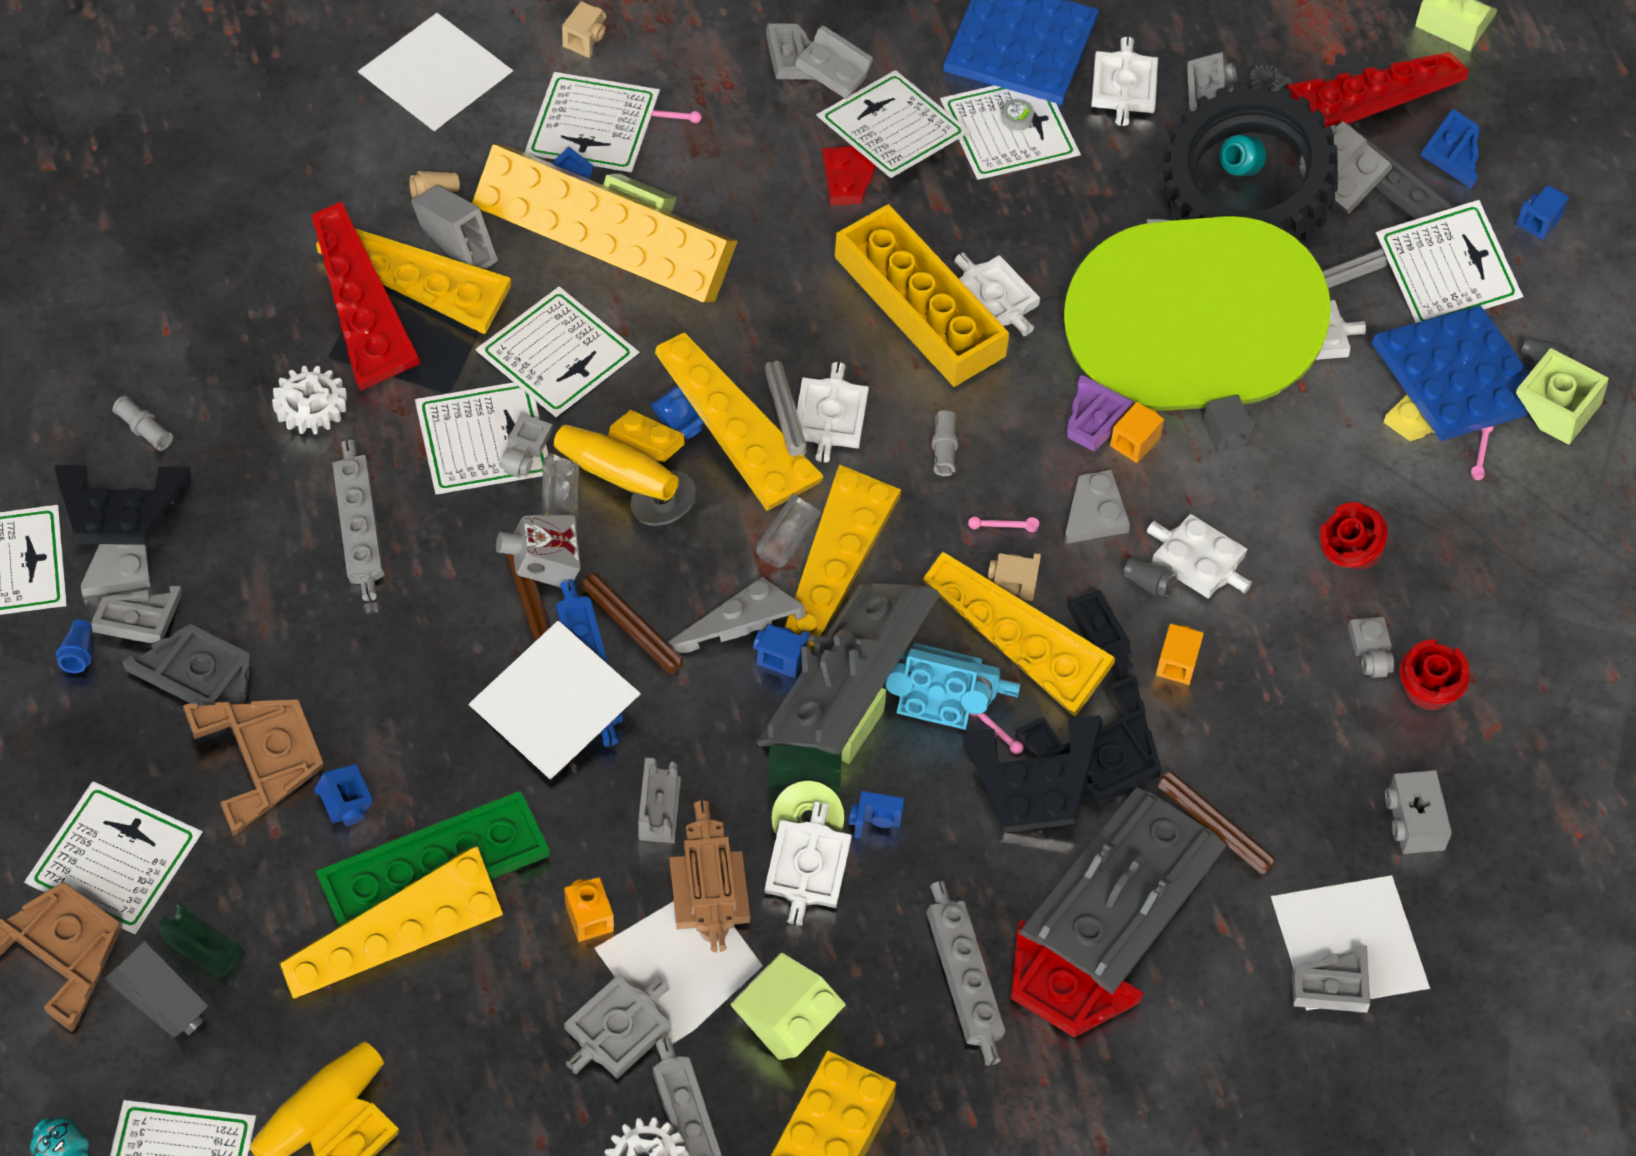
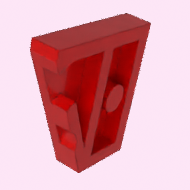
M853 146L822 148V160L830 206L862 204L867 193V187L875 175L876 165Z

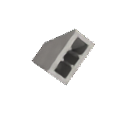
M439 185L433 186L411 200L420 227L453 260L482 269H487L498 262L478 206Z

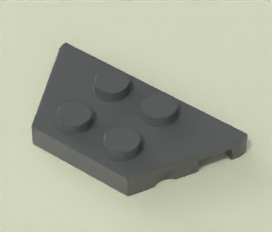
M192 624L176 631L172 637L163 638L152 644V650L136 659L131 655L123 661L124 670L191 704L197 703V706L215 705L218 702L246 704L252 662L250 653Z

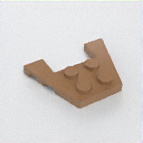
M298 699L251 701V704L218 702L215 705L197 706V703L183 705V710L194 739L227 727L232 728L255 786V790L221 802V808L232 836L238 834L324 768L323 760Z
M62 882L23 905L22 911L5 921L0 919V956L14 941H17L68 979L64 986L44 1006V1009L48 1015L72 1032L79 1022L122 928L116 919L68 884Z

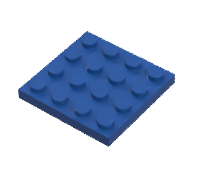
M971 0L944 62L943 71L1062 105L1098 18L1099 9L1068 0Z
M1481 305L1375 334L1371 342L1440 441L1530 415L1516 394L1517 388L1530 372Z

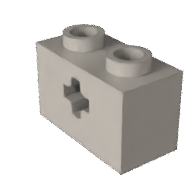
M1437 771L1394 774L1390 787L1385 789V803L1387 809H1392L1393 837L1395 841H1400L1402 854L1445 851L1452 832Z

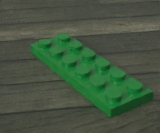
M518 791L316 871V874L338 925L341 926L471 847L478 846L490 880L549 857L550 849L522 792Z

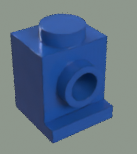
M1547 185L1539 195L1534 193L1530 200L1523 204L1516 226L1544 241L1563 217L1569 197Z
M768 624L766 630H759L754 641L753 649L757 650V665L796 679L802 666L801 647L809 646L808 637L810 633L803 631L800 636L788 628H778Z
M357 764L324 772L314 788L316 795L321 796L332 823L343 821L345 826L355 825L365 818L366 812L373 803V799Z

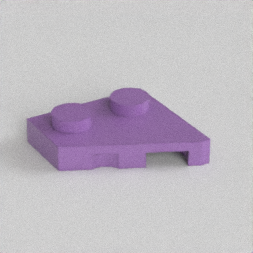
M1081 375L1078 379L1077 395L1074 397L1072 405V416L1069 418L1067 437L1095 452L1111 436L1114 426L1134 405V401Z

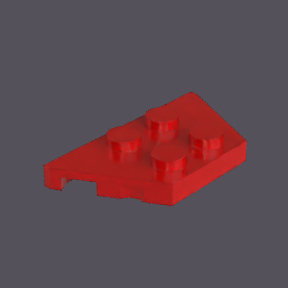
M1024 920L1019 922L1011 999L1069 1035L1076 1037L1139 1004L1142 1000L1144 993L1125 981L1111 995L1096 983L1091 976L1044 945H1039L1020 935V930L1027 922Z

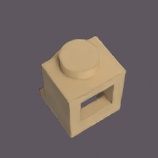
M581 1L562 25L563 47L590 58L593 55V44L599 42L605 32V25H603L606 19L605 12L599 7Z
M999 553L998 561H990L987 579L994 581L996 585L1017 598L1033 602L1041 554L1034 553L1033 559L1018 554L1007 555Z

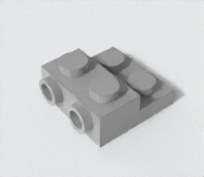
M1342 121L1338 126L1331 125L1334 133V145H1337L1338 191H1335V204L1349 214L1392 169V165L1367 144L1366 139ZM1302 156L1299 169L1302 177L1305 178L1306 167Z

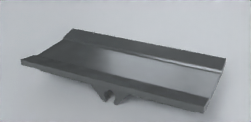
M881 583L858 585L825 636L810 635L808 637V640L814 644V654L811 653L809 646L801 647L802 672L756 741L759 747L781 744L818 748L819 750L839 755L939 598V592L935 589L918 585Z
M1136 787L1023 926L1019 934L1039 945H1044L1091 976L1096 983L1113 995L1226 849L1227 844L1214 832L1156 795Z

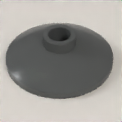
M669 470L678 477L679 482L675 494L667 501L633 492L630 502L633 515L641 523L651 526L665 525L678 520L690 510L696 500L697 489L692 478L684 472Z

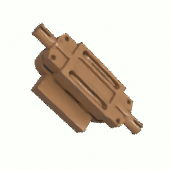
M703 800V813L701 801L695 802L696 822L686 825L687 840H684L685 856L669 857L676 930L697 928L700 936L705 941L710 942V950L717 953V941L719 942L720 952L725 951L727 948L725 937L728 934L729 928H734V924L750 923V910L742 851L730 852L729 838L724 837L723 822L711 820L710 804L708 801Z

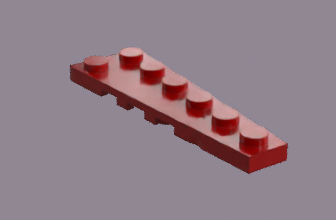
M1451 52L1416 58L1411 61L1391 63L1390 68L1378 70L1375 67L1364 69L1363 74L1355 76L1343 73L1338 74L1335 80L1324 82L1322 78L1294 83L1287 85L1286 89L1291 90L1292 98L1296 101L1301 96L1309 100L1310 112L1313 113L1319 109L1324 115L1325 127L1331 125L1338 126L1342 121L1349 124L1467 79L1469 69Z
M342 201L312 214L352 369L360 391L421 364Z

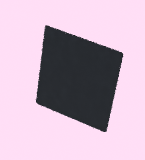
M383 285L421 364L393 377L440 392L450 393L479 331ZM341 331L333 346L329 358L351 364L343 331Z

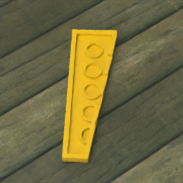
M355 228L383 285L486 334L511 288L510 277ZM317 242V252L322 254L319 242Z
M685 332L656 347L655 354L766 511L821 483L824 477L821 472L804 455L793 457L788 453L783 433Z
M839 465L794 598L804 605L806 616L796 620L794 614L789 615L785 628L792 630L800 636L803 631L809 632L811 636L825 635L897 504L901 489ZM809 641L810 650L814 653V644Z
M944 552L941 553L923 578L924 583L929 588L939 592V597L1075 717L1115 663L1112 655Z
M478 846L467 849L437 867L431 873L412 882L401 891L386 900H382L372 906L371 909L347 921L331 933L322 936L279 962L292 998H297L503 915Z

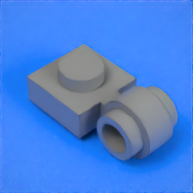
M521 413L508 437V447L513 449L507 448L504 451L500 468L505 469V473L519 478L521 475L526 477L533 464V457L528 456V454L536 457L541 455L552 434V424Z
M1385 618L1351 619L1348 629L1355 656H1362L1361 667L1363 674L1370 675L1371 678L1387 677L1388 673H1393L1394 658L1390 652L1392 645Z

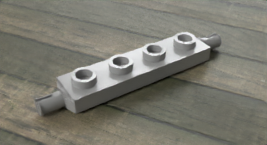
M348 439V444L346 440L341 443L344 458L332 463L347 577L352 584H361L362 599L370 601V597L372 600L377 598L374 581L383 577L385 573L369 461L366 455L357 456L356 442Z
M938 881L930 886L936 903L930 905L926 913L963 1033L968 1044L981 1047L985 1065L990 1066L991 1063L995 1065L1001 1061L995 1042L1000 1040L1006 1031L965 902L950 900L946 883L941 881L939 884Z
M666 1037L664 1043L662 1039L658 1040L655 1044L662 1061L653 1067V1076L668 1122L674 1129L673 1134L679 1132L684 1139V1143L681 1146L686 1147L689 1156H722L690 1058L676 1057L671 1038Z

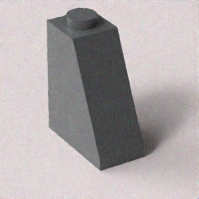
M145 941L104 978L114 989L174 1038L183 1031L190 1035L205 1020L200 1014L208 1005Z

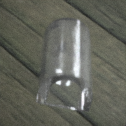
M551 453L544 458L541 515L575 516V523L578 521V463Z
M792 494L759 540L756 551L760 558L771 566L777 568L784 567L822 512L795 494Z

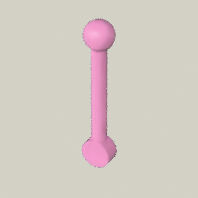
M653 110L651 115L653 117L686 119L692 123H698L702 119L701 113L698 111L679 113Z
M1494 426L1481 429L1483 433L1477 463L1471 469V477L1474 480H1481L1485 476L1483 462L1489 433L1493 431Z
M973 516L968 520V525L974 530L983 526L1026 528L1029 532H1035L1038 530L1039 521L1034 517H1030L1026 521L980 520L979 517Z
M984 712L980 714L970 713L973 717L978 716L991 729H995L996 734L1010 746L1011 753L1020 754L1023 751V744L1020 741H1014Z

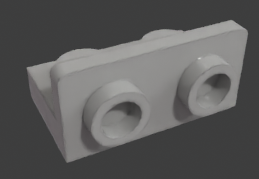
M822 25L817 30L814 41L797 57L795 66L847 99L866 79L873 58Z
M1223 52L1187 61L1189 106L1192 112L1197 109V99L1206 95L1208 100L1216 97V89L1226 87L1227 92L1236 91L1233 82L1237 81V72L1234 64L1228 63Z

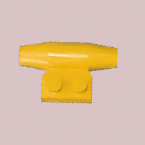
M631 409L610 426L608 436L570 425H563L555 435L554 447L556 450L585 471L627 491L667 501L672 498L677 490L678 477L658 462H665L684 445V434Z
M363 1041L324 1066L277 1109L249 1145L252 1153L255 1156H290L306 1144L311 1143L314 1156H375L399 1134V1128L373 1103L357 1099L383 1066L384 1061L380 1054L369 1043Z

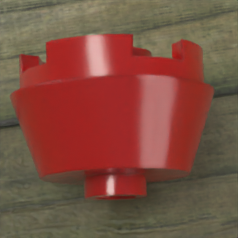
M1359 502L1345 503L1336 507V512L1329 517L1325 524L1322 523L1320 542L1325 556L1334 564L1353 570H1363L1375 565L1384 553L1388 536L1387 524L1383 516L1377 510Z
M1436 639L1425 640L1413 646L1404 655L1400 664V677L1407 697L1416 706L1427 710L1444 708L1459 699L1466 692L1470 682L1469 664L1462 651L1457 647L1453 650L1446 645L1436 644L1438 641Z

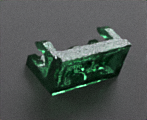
M770 745L768 787L775 788V785L791 786L802 781H814L832 788L833 791H840L842 751L838 755L819 750L818 748Z
M177 903L175 906L177 910L175 917L171 920L164 915L158 922L163 941L219 979H222L245 953L244 948L240 946L239 941L234 938H227L188 912L186 906Z

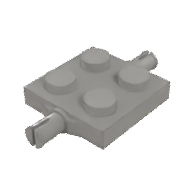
M618 974L564 1023L565 1030L579 1042L581 1047L574 1056L566 1061L568 1068L577 1074L588 1062L594 1060L602 1064L618 1079L671 1030V1022L657 1010L654 1003L669 990L667 983L663 982V979L658 978L643 992L632 987Z

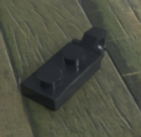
M1101 590L1069 600L1067 608L1084 638L1114 657L1115 663L1110 669L1117 681L1131 676V669H1133V665L1129 660L1132 657L1131 642Z

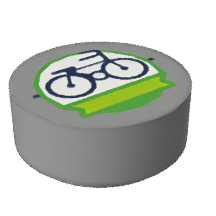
M1013 99L1005 103L1002 110V122L1005 126L1012 130H1024L1032 124L1034 109L1029 102L1022 99Z

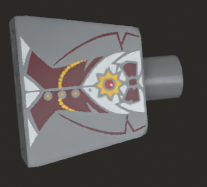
M526 515L521 518L514 533L499 532L497 536L496 551L498 553L514 555L515 572L519 576L561 587V582L566 580L569 588L568 579L574 580L581 569L575 516Z

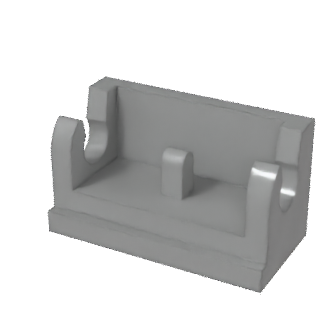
M645 758L638 820L639 840L675 843L681 786L678 766L675 762H670L669 769L662 770L657 768L658 763L655 758Z

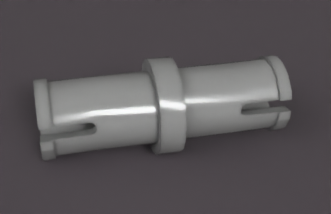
M122 396L116 400L112 408L113 412L130 425V430L136 436H143L159 451H163L170 446L173 441V434L163 428L149 410H142L128 396Z
M942 410L934 416L935 435L932 438V449L935 451L934 472L939 476H950L955 472V451L958 448V438L955 436L956 415L951 411Z

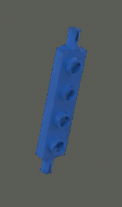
M568 579L569 588L567 581H562L560 586L564 600L556 604L558 621L608 664L590 597L578 596L574 580ZM622 712L601 731L603 745L606 747H610V740L612 746L618 743L614 725L623 722Z

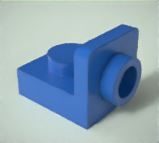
M678 385L672 387L650 404L661 423L684 434L685 439L695 436L703 429L701 426L704 423Z
M861 791L859 804L852 803L849 817V825L855 826L854 838L861 839L864 821L871 822L881 828L900 827L904 798Z

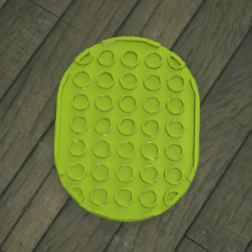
M1236 216L1154 222L1130 227L1116 233L1099 244L1080 264L1070 283L1064 309L1065 330L1069 348L1076 363L1079 364L1089 379L1134 401V404L1139 402L1143 406L1155 411L1206 408L1207 402L1239 395L1243 405L1278 395L1295 381H1299L1314 364L1326 341L1331 314L1330 295L1325 276L1319 264L1306 247L1295 237L1272 224L1261 220Z

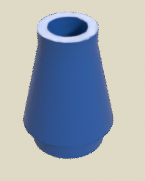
M78 619L71 623L68 633L56 651L57 663L62 670L69 673H80L91 663L92 626L89 622Z

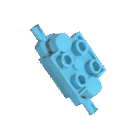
M914 643L913 647L908 646L887 678L886 688L890 693L900 696L897 714L966 730L970 713L980 714L985 712L997 693L1018 698L1021 683L1000 679L999 668L982 664L983 659Z

